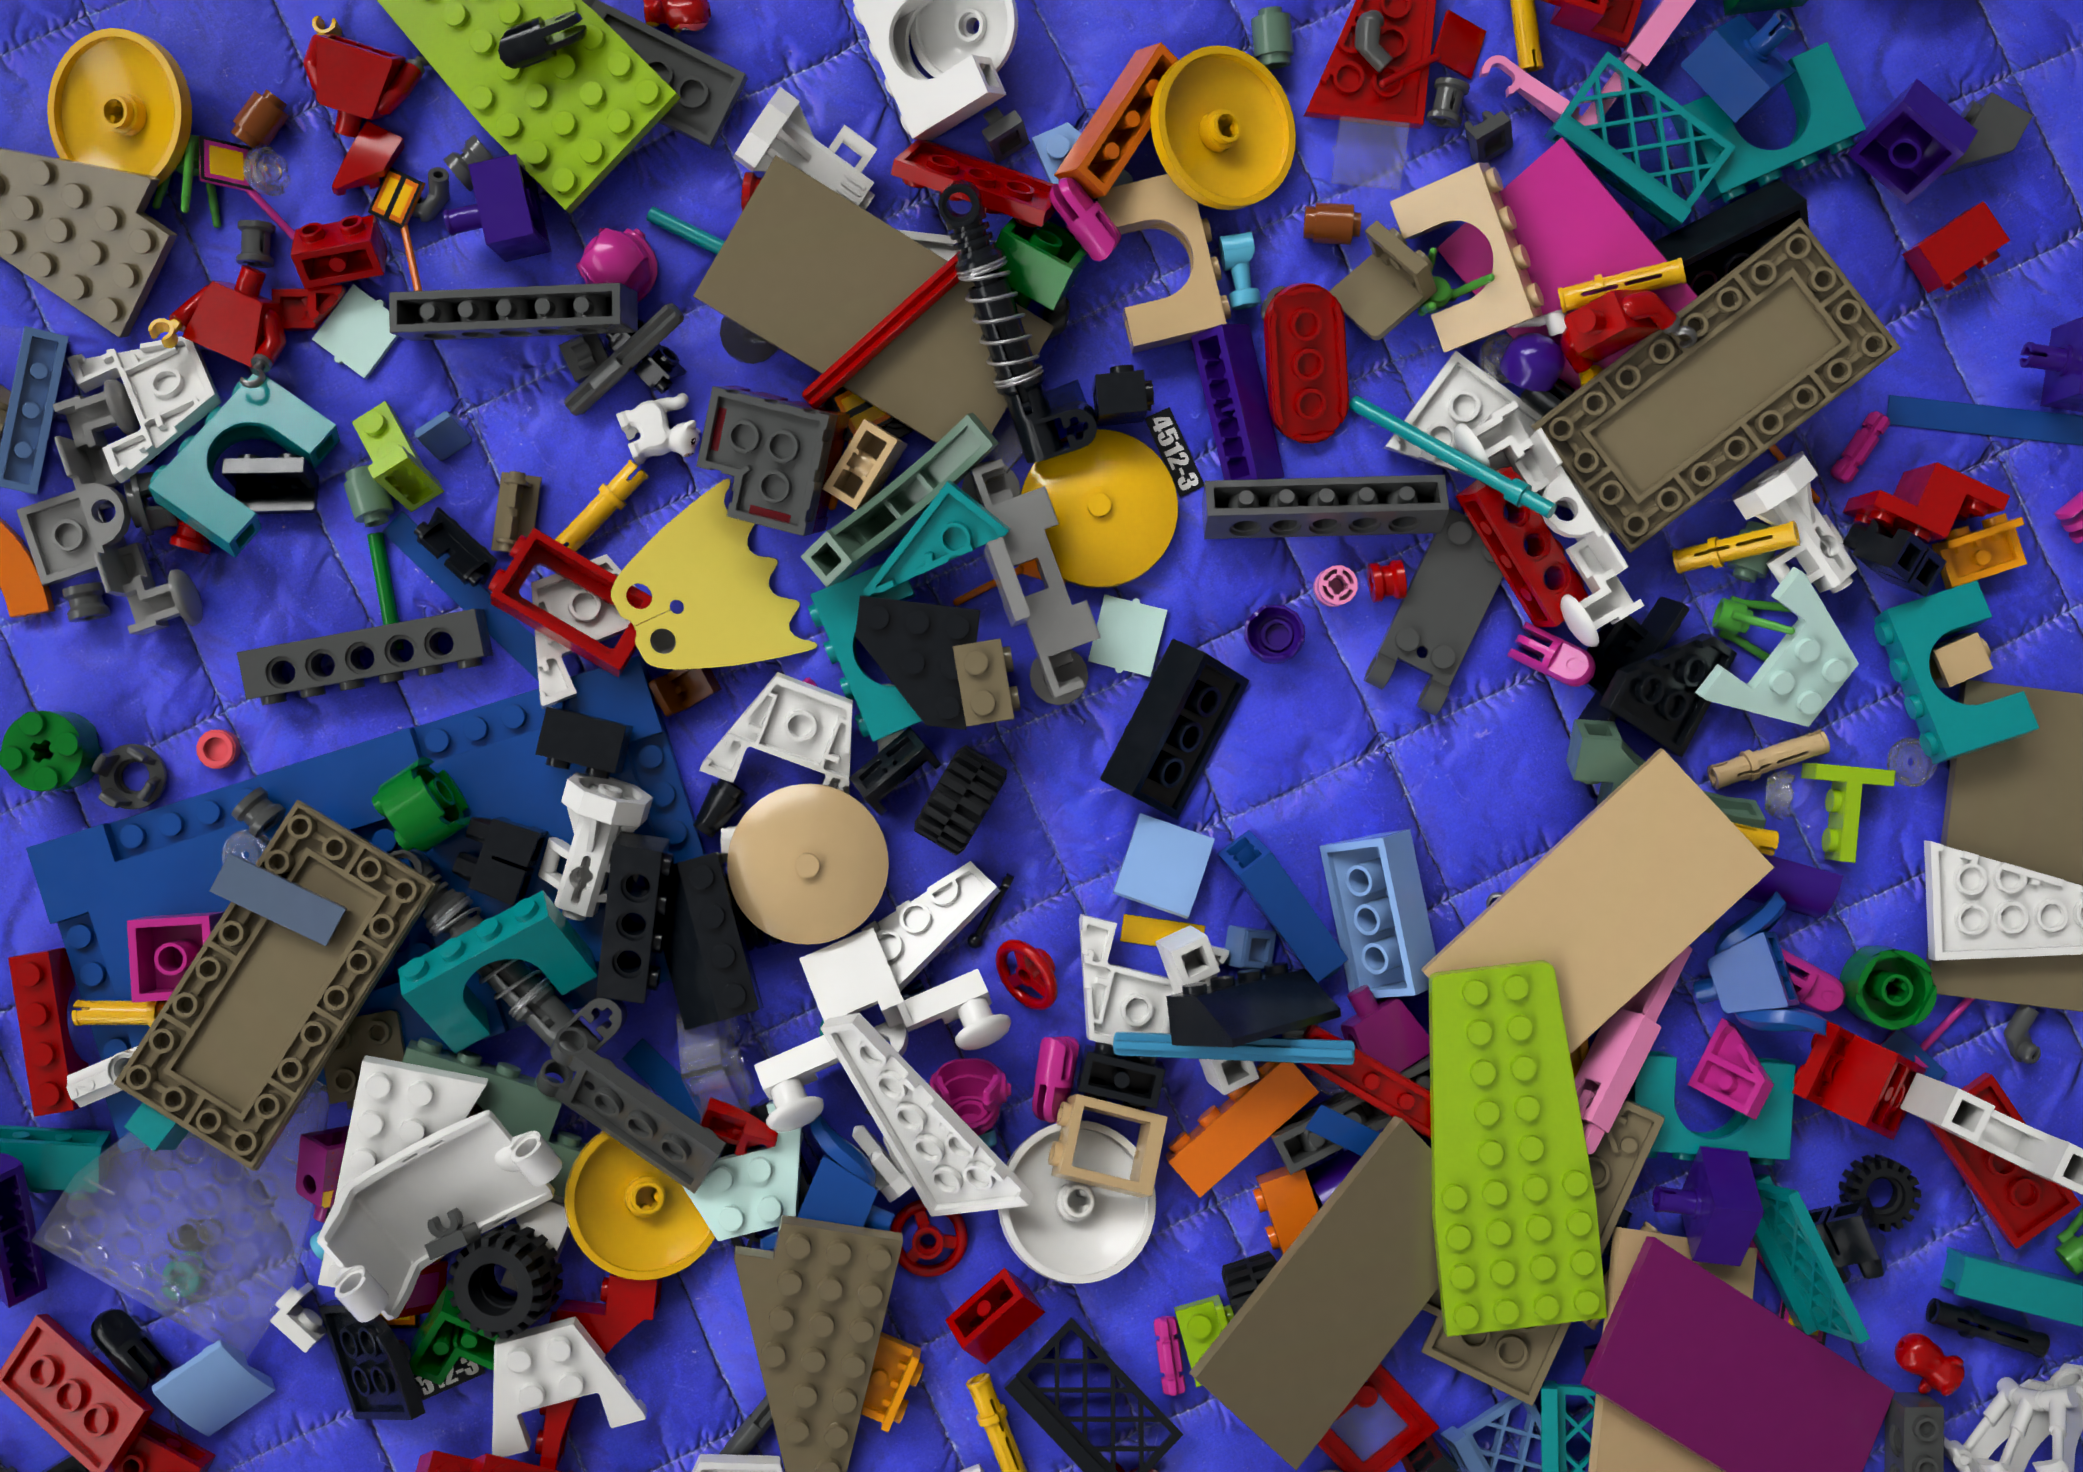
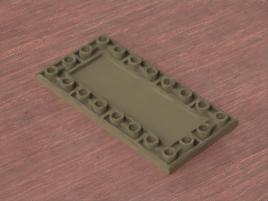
M775 155L693 297L822 375L948 261ZM960 280L842 387L934 443L940 441L970 413H974L992 434L1008 406L1005 397L997 392L993 383L997 373L994 366L986 362L990 355L988 347L979 342L983 332L980 324L972 321L976 314L973 303L965 300L969 292L968 289L975 286L974 282ZM1016 303L1019 314L1025 313L1021 321L1026 335L1032 334V337L1028 339L1033 356L1038 355L1054 326Z
M1801 218L1676 313L1681 319L1680 326H1689L1696 331L1697 341L1693 346L1682 348L1679 345L1681 341L1690 340L1691 337L1689 335L1681 334L1675 336L1672 332L1665 334L1660 329L1642 339L1530 426L1534 432L1542 428L1563 461L1561 466L1628 553L1634 551L1901 349Z
M1974 680L1961 682L1958 702L1967 705L1984 704L2024 691L2039 729L2025 736L1951 759L1940 844L2083 885V694ZM1927 949L1926 963L1932 971L1931 976L1937 988V994L2083 1012V954L1935 961L1928 958Z
M298 799L256 862V865L347 908L328 946H324L231 902L114 1082V1085L252 1171L259 1170L439 886L433 880Z
M1394 1116L1189 1372L1192 1377L1296 1471L1439 1288L1432 1219V1149L1402 1118Z

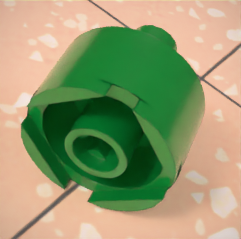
M27 712L14 721L6 731L0 751V765L16 783L29 790L42 792L72 789L87 783L96 774L91 769L97 757L102 753V747H99L97 738L99 734L95 726L88 719L73 712Z
M427 757L419 758L383 782L378 788V793L372 797L375 809L382 816L388 818L396 830L394 831V837L397 843L406 851L416 848L417 850L427 852L467 826L470 822V816L464 818L462 811L468 808V805L459 787L444 769L436 773L429 766L434 761Z
M1880 945L1860 948L1845 963L1839 980L1845 989L1844 1004L1854 1016L1865 1022L1890 1030H1899L1911 1025L1915 1026L1925 1020L1935 1005L1937 988L1933 983L1932 971L1922 958L1908 951Z

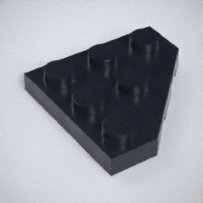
M860 596L855 636L925 725L966 730L953 646L977 642L980 610Z
M1704 633L1617 669L1599 706L1669 753L1682 757L1711 704L1710 701L1696 694V690L1717 664L1729 670L1737 652L1715 636Z

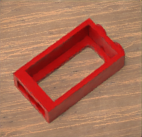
M533 527L528 537L521 535L515 542L509 554L514 559L505 571L500 568L492 578L488 589L492 591L490 594L491 604L619 678L637 649L635 645L636 630L631 622L615 648H608L522 598L519 594L521 587L533 568L542 565L615 607L611 598V589L617 576ZM633 585L629 587L626 597L631 606L643 609L650 605L652 601L650 595Z

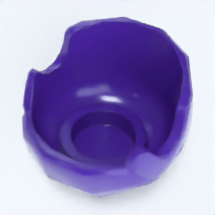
M1525 333L1515 337L1507 346L1500 362V370L1509 381L1520 388L1530 391H1549L1561 376L1566 361L1561 346L1552 338L1539 333Z
M1263 605L1246 619L1244 640L1251 654L1264 663H1284L1292 659L1304 645L1305 626L1298 613L1285 605Z

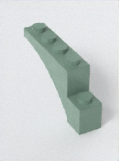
M974 413L967 414L905 472L840 523L822 534L800 557L825 587L848 579L873 554L892 548L909 532L946 482L951 480L957 485L999 442Z
M1574 719L1566 762L1573 780L1591 785L1601 782L1597 800L1598 806L1646 761L1638 756L1622 740L1614 721ZM1703 791L1731 822L1760 829L1765 828L1766 818L1756 800L1727 797Z
M423 1037L419 1041L411 1039L402 1062L488 1078L487 1085L475 1103L484 1111H492L512 1137L529 1131H538L563 1163L559 1174L549 1183L555 1189V1195L565 1198V1188L570 1170L577 1156L586 1146V1143L581 1142L582 1138L570 1132L559 1131L558 1135L552 1133L562 1102L555 1097H549L540 1092L536 1084L537 1076L533 1078L520 1074L521 1069L509 1063L498 1062V1065L495 1066L482 1062V1056L471 1051L461 1050L456 1054L442 1049L443 1044L433 1039ZM546 1075L551 1082L560 1083L559 1080Z

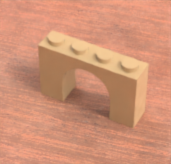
M1478 162L1390 201L1399 230L1404 239H1415L1452 222L1463 221L1474 225L1483 232L1491 245L1493 252L1492 274L1495 276V279L1487 283L1471 299L1431 315L1444 353L1543 315L1540 306L1544 305L1541 289L1536 282H1531L1527 268L1531 266L1529 255L1524 245H1518L1513 232L1517 228L1515 216L1509 206L1504 207L1499 191L1503 190L1501 177L1495 167L1491 168L1489 163Z
M1168 174L1111 187L1106 196L1094 199V202L1097 201L1121 235L1144 229L1165 231L1181 242L1186 249L1190 261L1189 279L1179 291L1166 298L1124 308L1122 316L1131 353L1190 340L1192 335L1221 324H1227L1226 319L1231 318L1230 306L1227 296H1220L1216 281L1222 279L1220 265L1216 256L1210 257L1207 242L1212 241L1211 228L1207 218L1201 219L1198 208L1199 202L1186 195L1172 181Z

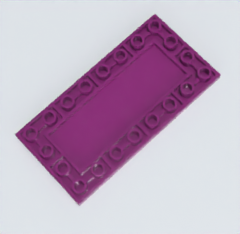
M1650 1236L1646 1237L1580 1383L1723 1472H1863L1895 1393L1893 1389L1662 1241Z

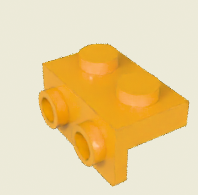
M2006 513L1981 520L1983 528L1971 532L1968 525L1950 530L1948 537L1945 538L1946 540L1931 544L1933 551L1947 561L1940 572L1945 589H1951L2027 564L2016 531V527L2025 525L2023 517L2008 520Z
M881 1332L861 1414L881 1422V1430L888 1433L893 1421L900 1424L909 1400L903 1397L909 1385L916 1387L925 1364L919 1362L921 1348Z

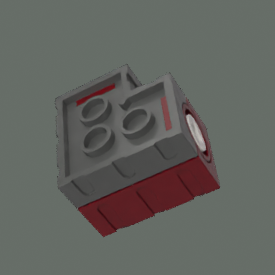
M712 386L696 467L707 470L716 469L722 471L721 473L735 476L732 487L734 492L732 502H729L727 517L801 536L825 531L831 494L822 488L842 456L845 442L843 437L845 428H848L850 414L840 411H828L824 407L812 408L808 403L788 401V398L764 392L750 391L751 389L741 386Z

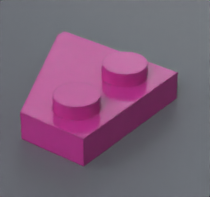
M1721 1018L1687 1085L1756 1120L1774 1083L1736 1025Z

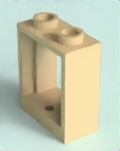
M1080 1094L1069 1096L1067 1102L1063 1101L1057 1115V1125L1061 1126L1058 1142L1054 1141L1049 1152L1048 1164L1053 1166L1051 1176L1140 1198L1151 1197L1168 1117ZM1083 1110L1141 1124L1130 1180L1072 1166Z

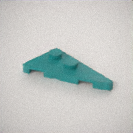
M949 480L862 592L869 597L870 595L874 596L956 557L969 553L989 541L1005 536L1011 528Z

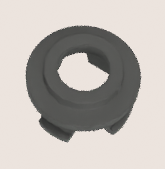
M137 471L130 477V482L124 483L125 495L135 527H143L145 534L151 536L154 535L155 530L169 526H178L176 516L162 506H149L147 498L152 497L148 486L154 472L139 473Z
M126 744L115 748L108 754L101 753L91 769L94 773L99 774L102 792L98 798L113 808H145L158 800L167 782V771L161 757L151 748L140 744ZM133 762L143 763L149 771V780H147L140 791L129 789L123 781L124 769Z

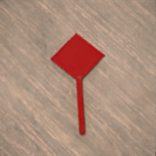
M1447 10L1433 54L1382 79L1379 82V86L1385 88L1436 61L1465 78L1471 79L1486 31L1454 12Z

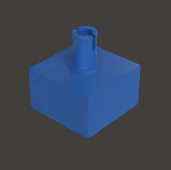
M1776 11L1759 31L1742 14L1736 16L1714 29L1681 63L1682 68L1735 123L1761 106L1796 72L1775 49L1796 29L1793 21L1789 20L1776 30L1788 17L1781 11Z

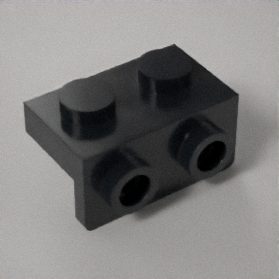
M285 453L280 454L278 458H262L253 454H242L238 458H223L222 475L236 489L235 499L255 513L293 514L316 512L319 475L304 457Z

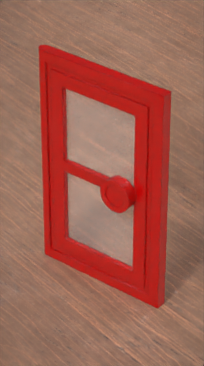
M1380 1363L1317 1445L1343 1472H1386L1440 1427Z

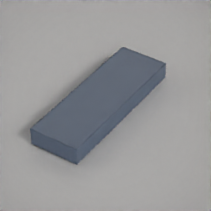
M233 853L228 855L209 890L226 900L324 946H328L347 910L346 907Z

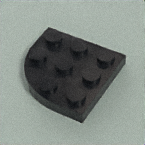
M331 1300L318 1306L355 1419L413 1420L426 1413L422 1403L424 1398L423 1389L414 1378L409 1364L411 1361L410 1349L403 1340L397 1339L390 1326L380 1314L368 1322L361 1323L356 1320L339 1300Z

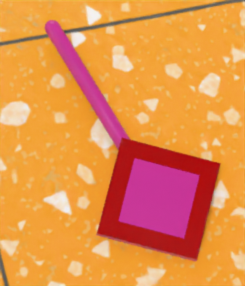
M447 1261L432 1263L420 1272L410 1298L396 1319L431 1311L446 1287Z

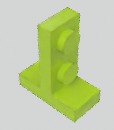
M386 401L352 421L373 462L367 467L371 476L410 512H413L444 492L439 480L423 466L395 411Z
M1802 763V779L1832 781L1831 789L1828 790L1825 798V808L1829 812L1828 828L1822 834V849L1825 851V859L1856 862L1862 785L1894 786L1896 771Z

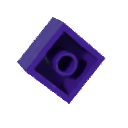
M1916 79L1866 127V130L1860 133L1855 141V145L1851 147L1847 154L1908 205L1965 154L1978 130L1920 80Z
M517 154L468 164L477 204L443 211L449 234L454 236L458 233L483 228L486 245L505 262L552 252L536 181L526 171L523 161Z
M2083 317L2052 328L2049 346L2027 342L2022 348L2020 355L2029 357L2028 359H2020L2021 367L2045 370L2040 406L2083 412Z
M1700 1146L1682 1189L1656 1186L1653 1191L1652 1205L1655 1212L1682 1215L1692 1261L1741 1266L1764 1214L1747 1151Z

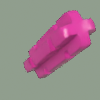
M1878 411L1869 413L1862 423L1863 428L1857 430L1841 454L1843 459L1836 461L1830 470V475L1841 483L1851 482L1859 471L1857 467L1864 464L1880 440L1878 436L1880 434L1883 435L1889 427L1890 419Z
M1173 1316L1158 1317L1154 1319L1153 1323L1155 1336L1160 1338L1156 1340L1160 1373L1165 1375L1161 1377L1162 1389L1164 1394L1176 1396L1184 1393L1186 1390L1185 1377L1180 1375V1372L1183 1371L1179 1338H1175V1334H1178L1177 1320Z

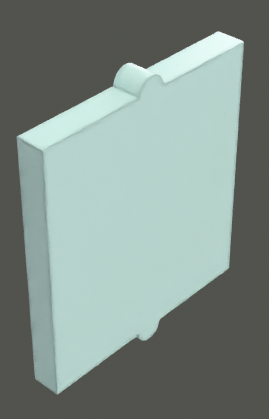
M353 284L312 340L334 355L336 363L346 364L367 380L399 336L390 333L389 310L385 308L386 303L382 300H374Z
M1104 595L1097 622V629L1101 638L1092 642L1088 662L1115 668L1117 673H1121L1124 670L1151 677L1168 610L1141 604L1137 598L1129 601Z

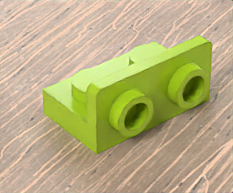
M1219 1294L1174 1307L1191 1369L1234 1317L1231 1305L1223 1306ZM1194 1378L1196 1387L1202 1386V1385Z

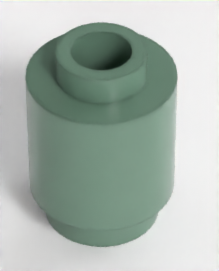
M1279 6L1258 10V16L1251 19L1254 58L1259 60L1269 70L1291 65L1290 56L1294 54L1291 15L1282 12V7Z
M369 465L359 466L345 473L347 481L344 483L354 520L364 523L365 527L385 524L389 521L388 516L395 511L390 494L373 479L367 468Z
M1748 521L1745 529H1740L1738 535L1771 526ZM1776 550L1728 561L1727 566L1733 570V577L1755 583L1757 578H1766L1769 571L1766 563L1774 557Z

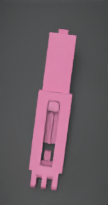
M1661 0L1618 59L1640 74L1649 65L1696 0ZM1495 55L1490 57L1480 69L1479 78L1486 77L1490 72V68L1497 67L1512 79V85L1508 86L1505 90L1506 98L1512 96L1517 91L1553 122L1559 118L1570 103L1569 100L1529 75L1505 56ZM1614 72L1602 88L1601 94L1622 91L1620 75ZM1617 98L1602 100L1604 115ZM1595 102L1591 103L1582 116L1579 115L1581 108L1578 106L1571 115L1584 126L1598 124Z
M1690 946L1681 952L1601 1026L1574 1079L1588 1154H1593L1604 1133H1609L1662 1028L1656 1021L1693 950Z

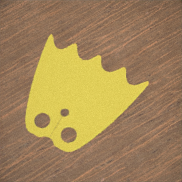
M730 479L722 480L667 523L624 567L612 586L611 598L619 615L629 620L635 626V645L645 662L653 667L686 670L736 666L813 650L817 647L815 642L798 638L790 631L789 623L798 610L800 602L777 596L770 589L769 579L778 561L775 558L755 555L750 551L748 536L754 523L727 517L728 510L725 507L724 499L731 483ZM634 584H643L648 587L652 594L650 605L643 609L631 606L626 597L629 587ZM673 600L681 601L684 606L683 612L679 614L673 613L670 610L671 602ZM657 629H667L674 635L676 644L670 653H658L651 646V635Z

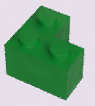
M448 1284L415 1334L410 1346L411 1361L409 1364L413 1374L438 1385H442L459 1356L494 1371V1345L496 1338L500 1337L499 1334L493 1338L485 1337L483 1329L476 1333L469 1328L471 1323L467 1319L463 1322L457 1315L461 1311L458 1306L452 1307L450 1298L454 1296V1292L448 1290Z

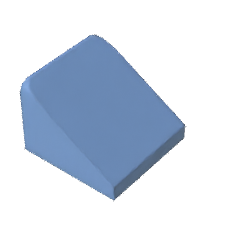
M448 411L442 412L415 430L414 433L417 439L440 461H444L472 441L471 436L459 418Z
M1230 925L1227 930L1225 949L1229 950V955L1224 963L1237 968L1264 970V965L1271 964L1273 960L1276 932Z

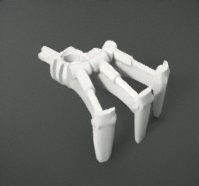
M2064 1363L2051 1376L2050 1380L2045 1382L2028 1379L2019 1385L2012 1378H2001L1996 1386L1998 1394L1983 1412V1419L1965 1443L1962 1445L1956 1440L1949 1441L1944 1436V1454L1959 1472H2024L2035 1450L2050 1434L2052 1435V1460L2032 1462L2037 1472H2074L2076 1447L2083 1431V1366ZM2008 1439L2000 1460H1988L1992 1453Z

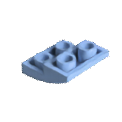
M1140 813L1112 894L1188 919L1215 839Z
M220 1339L204 1348L201 1353L179 1368L172 1370L165 1378L152 1386L153 1394L171 1412L189 1426L208 1437L276 1391L271 1377L249 1366L243 1351Z

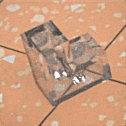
M676 1014L681 1078L701 1118L710 1097L738 1107L745 1112L751 1111L749 1095L754 1094L755 1089L750 1071H744L740 1049L738 1047L735 1048V1040L740 1039V1030L736 1017L685 1030L681 1014Z

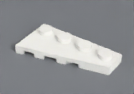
M969 861L929 886L927 892L912 901H905L896 907L895 912L879 922L873 921L861 930L874 928L901 992L1000 890Z

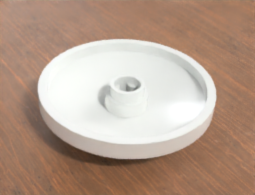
M1081 1120L1072 1166L1130 1180L1136 1147L1123 1135L1105 1125ZM1056 1123L1029 1136L1018 1146L1006 1165L1034 1193V1197L1029 1206L998 1209L1000 1224L1012 1250L1021 1261L1036 1273L1054 1281L1071 1284L1101 1281L1126 1268L1139 1255L1147 1243L1156 1214L1155 1186L1151 1197L1140 1198L1051 1176L1053 1166L1048 1164L1049 1152L1054 1141L1058 1142L1061 1126Z

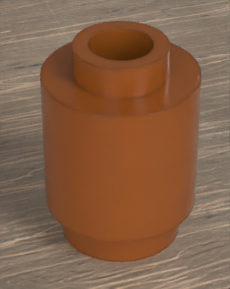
M267 89L262 95L254 90L234 118L235 126L230 132L259 152L263 145L267 147L270 145L290 117L283 112L287 104Z
M1316 202L1315 206H1305L1304 239H1313V243L1351 245L1352 237L1360 236L1361 213L1354 212V204Z

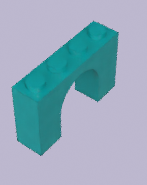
M1828 42L1794 56L1787 61L1796 70L1783 83L1795 110L1796 130L1790 144L1783 149L1765 150L1749 144L1738 133L1732 119L1709 95L1682 106L1736 146L1703 191L1708 203L1721 197L1724 203L1730 202L1746 194L1747 190L1745 187L1758 181L1759 186L1764 187L1782 178V170L1794 166L1796 172L1818 162L1819 158L1817 155L1830 150L1833 156L1855 145L1853 138L1866 130ZM1677 117L1671 118L1679 138H1686L1684 123ZM1693 130L1694 137L1701 136ZM1709 141L1695 143L1698 165L1713 163L1721 152L1720 149ZM1685 144L1683 147L1688 156L1687 144ZM1707 170L1699 171L1700 179Z
M252 374L249 378L244 379L252 381L257 379L259 376ZM267 376L265 382L257 388H247L239 381L232 391V397L222 407L218 406L209 413L205 420V426L195 436L191 435L182 442L178 449V455L168 465H162L154 472L148 486L157 504L235 558L262 527L257 513L225 492L214 482V467L220 455L237 442L248 439H263L280 445L291 454L304 457L311 467L315 469L340 442L336 424Z
M883 564L810 594L814 604L808 606L815 626L817 628L824 626L829 640L823 644L831 663L839 662L845 677L839 679L846 698L855 699L860 713L854 716L863 737L870 735L873 742L923 722L895 686L882 685L872 680L863 671L857 659V637L855 634L860 596H867L862 591ZM907 580L889 590L874 596L870 595L869 597L906 601L916 595L910 581Z
M1977 580L1886 609L1874 618L1875 636L1878 642L1885 646L1890 658L1889 669L1891 675L1896 682H1900L1905 694L1904 705L1906 712L1911 719H1915L1921 733L1919 736L1920 746L1925 755L1931 758L1933 765L2025 736L2039 729L2024 691L1984 704L1967 705L1956 702L1944 695L1932 679L1929 660L1932 648L1937 640L1977 627L1992 617Z
M543 890L529 898L522 899L513 907L492 918L485 919L476 927L457 937L448 939L439 947L420 957L413 958L407 964L398 968L401 996L454 1053L491 1034L486 1007L466 986V982L471 975L481 967L504 959H518L530 962L545 974L561 995L568 993L598 975L592 950Z
M1650 1051L1626 1097L1665 1117L1647 1158H1657V1152L1672 1153V1157L1676 1159L1694 1160L1699 1147L1704 1146L1747 1151L1750 1162L1760 1165H1775V1159L1790 1160L1794 1093L1792 1091L1795 1086L1796 1065L1783 1059L1757 1057L1774 1083L1757 1119L1754 1120L1736 1110L1732 1118L1723 1126L1712 1131L1696 1132L1688 1130L1680 1121L1676 1112L1675 1083L1677 1057L1665 1051Z

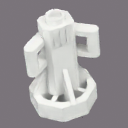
M779 87L738 147L733 159L751 172H766L775 155L866 210L875 196L874 193L869 191L874 182L861 172L871 160L877 148L845 124L829 148H827L814 138L799 105L800 101ZM842 143L861 156L855 167L835 154Z
M1801 451L1777 462L1758 474L1731 496L1746 520L1757 517L1771 526L1786 524L1790 521L1796 522L1800 535V546L1789 547L1766 563L1779 584L1790 571L1785 562L1796 557L1807 573L1806 576L1809 581L1815 585L1819 593L1830 590L1834 594L1845 589L1854 581L1850 575L1857 570V567L1848 555V548L1843 544L1844 539L1827 514L1822 516L1813 503L1810 482L1818 474L1804 452Z
M575 773L567 779L561 802L567 806L574 832L572 844L570 845L556 837H549L538 874L540 878L558 889L554 904L557 908L563 909L562 914L565 917L578 921L585 920L586 917H593L598 912L600 903H606L608 890H604L610 873L612 845L621 831L633 833L647 820L653 800L651 795L638 786L611 777L603 779L585 773ZM560 856L567 859L563 875L556 871ZM639 874L632 875L633 880L636 883Z

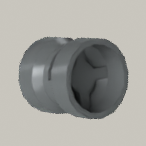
M475 135L465 141L461 155L457 152H452L443 159L469 191L473 190L468 164L494 159Z

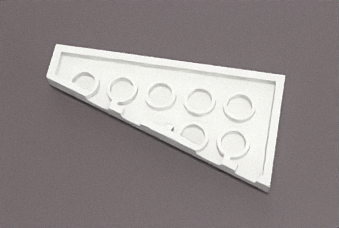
M1924 840L1929 959L1939 961L2083 954V885Z

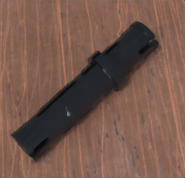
M1933 1298L1926 1308V1320L1929 1323L1956 1330L1962 1337L1968 1339L1978 1337L2001 1346L2032 1354L2038 1358H2043L2049 1350L2050 1339L2047 1334L1981 1314L1980 1310L1975 1307L1965 1306L1962 1308ZM1958 1318H1962V1319H1965V1320H1968V1321L1977 1323V1324H1979V1325H1978V1326H1975V1325H1972V1324H1969V1323L1960 1321V1320H1958ZM1999 1330V1331H2002V1332H2006V1333H2009V1334H2012V1335L2017 1336V1338H2012V1337H2009V1336H2006V1335L1997 1333L1996 1331Z

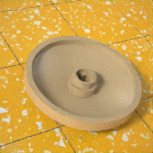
M812 783L796 784L778 789L755 803L738 823L730 841L727 857V874L730 888L745 916L756 927L776 939L804 945L830 942L849 934L859 927L878 905L886 887L889 869L887 844L878 822L870 811L860 801L842 790Z

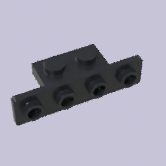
M1660 597L1641 625L1629 615L1613 625L1609 622L1602 626L1598 632V646L1588 647L1586 650L1593 657L1596 669L1594 677L1585 686L1595 694L1578 719L1615 722L1617 717L1600 707L1599 703L1617 669L1662 651L1689 612L1688 606L1672 599Z

